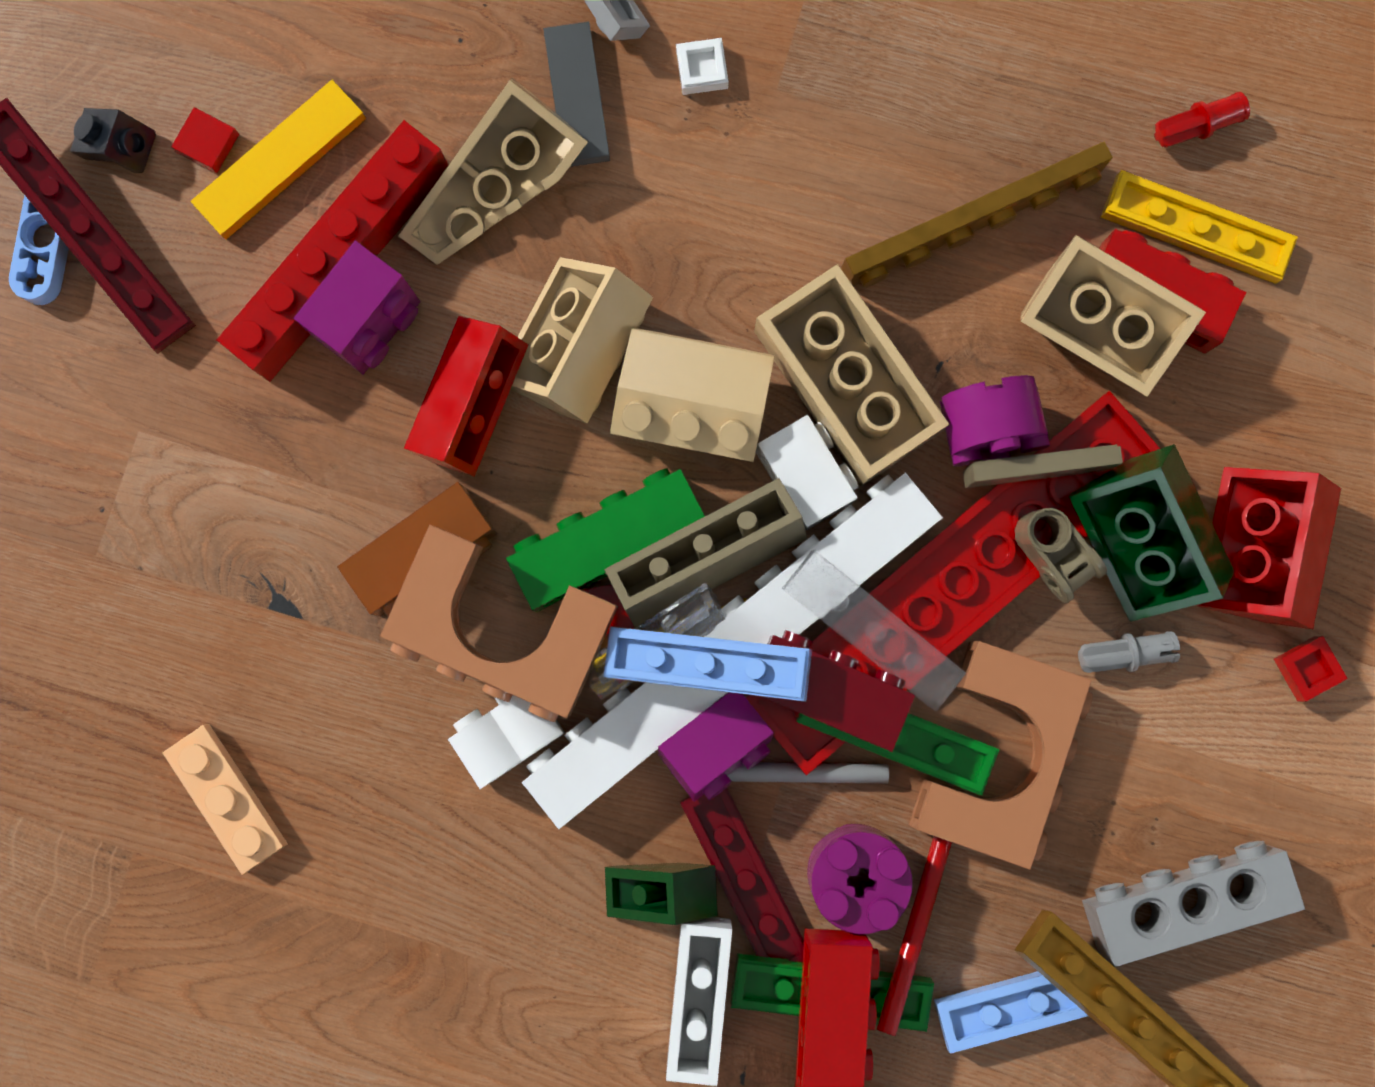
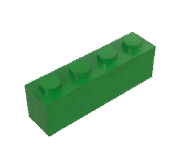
M668 468L659 470L642 480L644 488L630 495H627L625 490H621L600 501L601 510L587 517H584L582 512H578L561 520L556 524L558 532L544 539H541L539 534H535L516 543L513 546L516 553L508 556L506 560L532 611L539 612L563 600L569 585L582 590L608 577L604 569L705 517L681 469L670 474Z

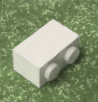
M808 415L759 442L756 448V454L772 481L780 478L803 517L805 531L851 505L858 498L854 492L858 488V484L851 470L845 463L838 466L829 451L834 445L827 430L820 422L814 425Z

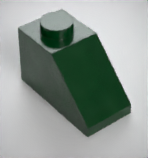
M661 863L605 867L607 917L679 925L718 916L715 865Z

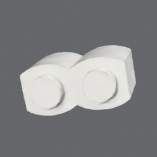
M512 695L510 702L495 698L499 705L483 716L476 709L457 721L453 726L458 733L450 737L448 741L479 789H482L565 734L557 720L552 722L529 712L528 709L531 703Z

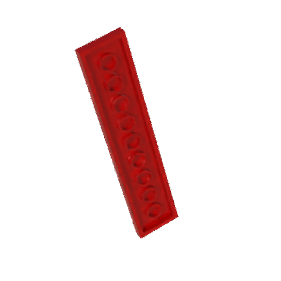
M1109 390L1049 440V447L1038 450L1032 455L1117 444V447L1121 446L1122 459L1125 462L1128 459L1161 448ZM1108 471L997 484L814 638L810 649L827 658L831 650L843 653L860 661L856 670L875 677L878 669L905 680L906 683L903 690H908L1040 577L1039 571L1019 547L1015 539V528L1021 517L1030 512L1045 508L1060 510L1068 517L1082 538L1085 539L1088 535L1069 496L1072 492ZM1039 519L1034 526V535L1044 545L1050 541L1052 532L1049 524L1045 520ZM747 695L745 697L774 732L773 737L806 776L845 743L843 740L796 722L798 712L761 696Z

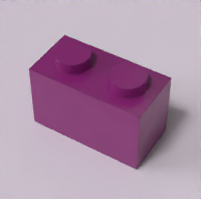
M728 692L658 746V756L694 802L703 795L708 800H711L732 783L728 777L730 773L742 764L748 770L751 769L771 752L766 745L771 742L774 732L743 694Z

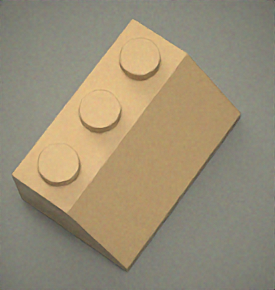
M1075 235L1047 272L1021 312V322L1148 397L1206 312Z
M560 257L518 335V338L529 344L511 390L560 415L588 423L593 412L598 408L611 377L623 360L632 328L640 327L653 297L614 267Z
M633 327L617 387L610 434L754 462L775 355Z

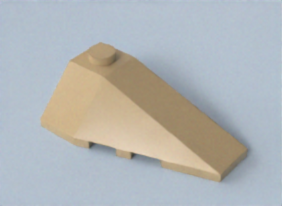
M511 78L398 236L438 265L503 218L514 213L532 198L559 182L588 141L549 106L514 78Z

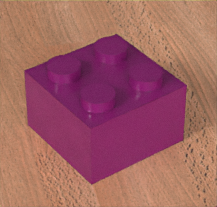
M355 240L293 319L317 341L363 375L369 367L373 369L383 361L389 351L387 344L398 330L404 331L412 324L418 314L417 306L421 301L400 273Z

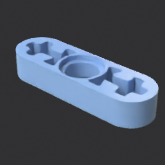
M24 195L9 273V285L12 291L24 300L35 305H45L55 300L61 291L69 248L56 232L51 244L42 248L35 246L33 241L35 231L40 226L48 223ZM32 255H35V256H37V257H39V258H41V259L49 260V261L46 263V262H44V261L38 259V263H37V262H35L34 260L31 259V256H32ZM38 274L44 277L43 284H36L33 289L27 286L29 278L34 279Z

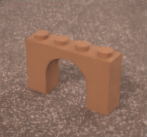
M429 525L380 637L393 642L390 651L404 658L418 662L420 656L423 655L439 662L436 671L447 677L464 682L466 675L484 682L482 691L495 698L510 702L512 695L530 702L528 711L543 719L556 722L558 715L567 719L573 712L618 606L569 585L547 637L533 653L517 661L507 662L491 659L481 654L469 643L464 635L459 618V608L463 592L483 547L443 529Z
M981 641L969 642L954 687L1001 703L1015 711L1025 722L1031 735L1033 745L1031 764L1025 777L1016 787L994 797L973 796L924 779L909 825L918 831L1031 870L1033 861L1040 860L1046 848L1047 832L1043 830L1049 812L1054 813L1061 801L1063 787L1058 783L1064 766L1068 767L1072 763L1077 751L1078 740L1073 737L1079 719L1084 720L1090 710L1093 694L1088 690L1092 680Z

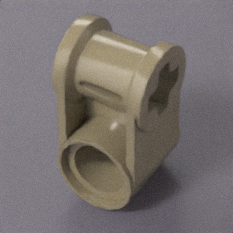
M1054 508L1040 509L1022 516L1017 522L1015 539L1019 547L1037 568L1047 587L1062 602L1069 603L1074 599L1073 592L1094 576L1101 578L1107 573V568L1101 557L1085 542L1068 517L1060 510ZM1039 519L1045 520L1051 528L1052 536L1046 545L1041 544L1034 535V526Z

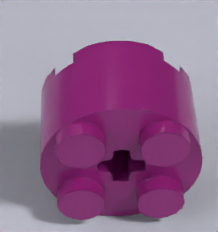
M1034 376L1001 378L1002 384L987 387L984 381L957 389L941 398V413L949 423L945 428L953 466L969 465L981 460L1011 458L1010 451L1019 448L1021 453H1027L1050 446L1042 404Z
M865 824L843 825L822 838L814 846L809 857L807 877L811 893L821 914L837 928L854 934H871L881 930H888L897 923L907 908L912 894L910 866L900 849L882 831ZM859 868H864L869 880L861 881L859 887H854L848 877L857 876Z

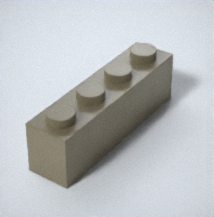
M778 478L604 570L626 613L637 629L807 540L803 517L782 481Z

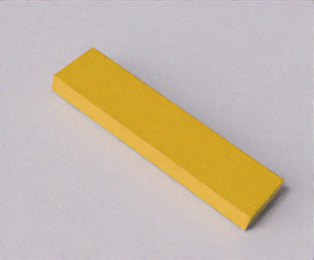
M332 79L190 202L215 230L227 240L366 120V117Z
M1120 170L1115 177L1101 215L1103 219L1274 284L1283 280L1298 239L1295 235Z

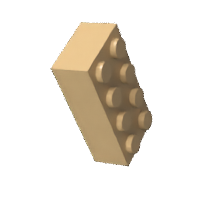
M838 264L757 317L754 333L768 353L775 355L774 362L817 423L820 422L825 427L832 439L834 449L849 467L860 486H863L939 435L949 425Z

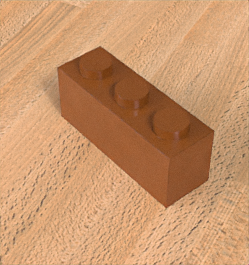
M459 482L453 484L337 566L370 615L381 617L386 613L389 617L429 525L482 546L483 549L480 556L492 547L489 540L498 533L467 489Z

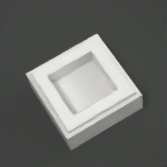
M722 38L676 44L683 95L728 89L729 81Z

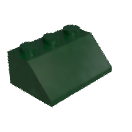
M1175 444L1128 459L1123 464L1111 469L1070 494V501L1095 551L1107 568L1106 574L1130 622L1224 597L1235 571Z

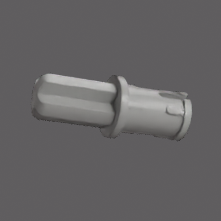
M1172 631L1140 637H1133L1132 634L1126 633L1119 640L1082 645L1078 651V659L1081 669L1087 673L1126 668L1129 672H1135L1139 666L1178 662L1180 654L1178 652L1172 653L1171 651L1180 650V644L1177 635Z

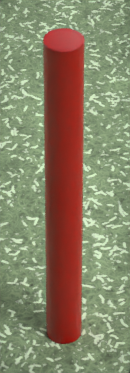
M935 836L932 839L876 1028L878 1031L895 1037L952 842Z

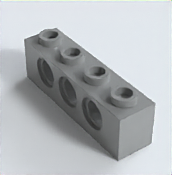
M1252 841L1236 846L1234 848L1236 854L1221 859L1218 858V855L1201 856L1188 861V869L1174 873L1171 872V869L1154 870L1141 876L1143 882L1125 887L1124 883H1112L1095 889L1096 896L1082 900L1098 953L1114 967L1305 910L1287 851L1265 844V841ZM1241 874L1244 879V888L1238 896L1232 897L1230 893L1231 881L1234 877ZM1195 888L1198 894L1197 904L1192 910L1185 912L1182 906L1183 897L1188 890ZM1149 902L1152 910L1151 917L1147 923L1137 926L1135 912L1141 904Z

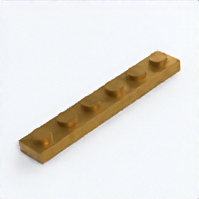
M1105 141L855 253L845 258L841 270L853 286L862 283L864 288L872 286L888 277L889 269L903 263L906 268L914 267L932 256L931 250L947 244L949 249L956 248L971 240L975 236L973 231L987 225L990 226L991 230L998 229L1013 221L1017 217L1016 212L1026 207L1032 206L1034 211L1040 210L1059 199V193L1068 188L1074 187L1075 191L1078 192L1094 185L1102 179L1101 172L1113 157Z
M1042 910L1014 951L1169 1087H1249L1052 911Z

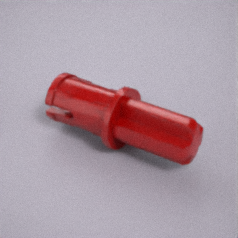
M1236 92L1228 97L1207 104L1203 101L1196 102L1191 106L1190 110L1159 120L1155 124L1156 133H1154V138L1164 148L1196 137L1200 139L1210 138L1216 130L1248 120L1250 116L1249 101L1244 93Z

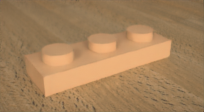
M210 724L200 726L162 752L241 875L249 872L288 845Z

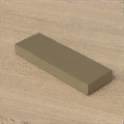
M1116 444L974 462L963 471L965 488L1108 471L1123 464L1121 446L1117 447Z

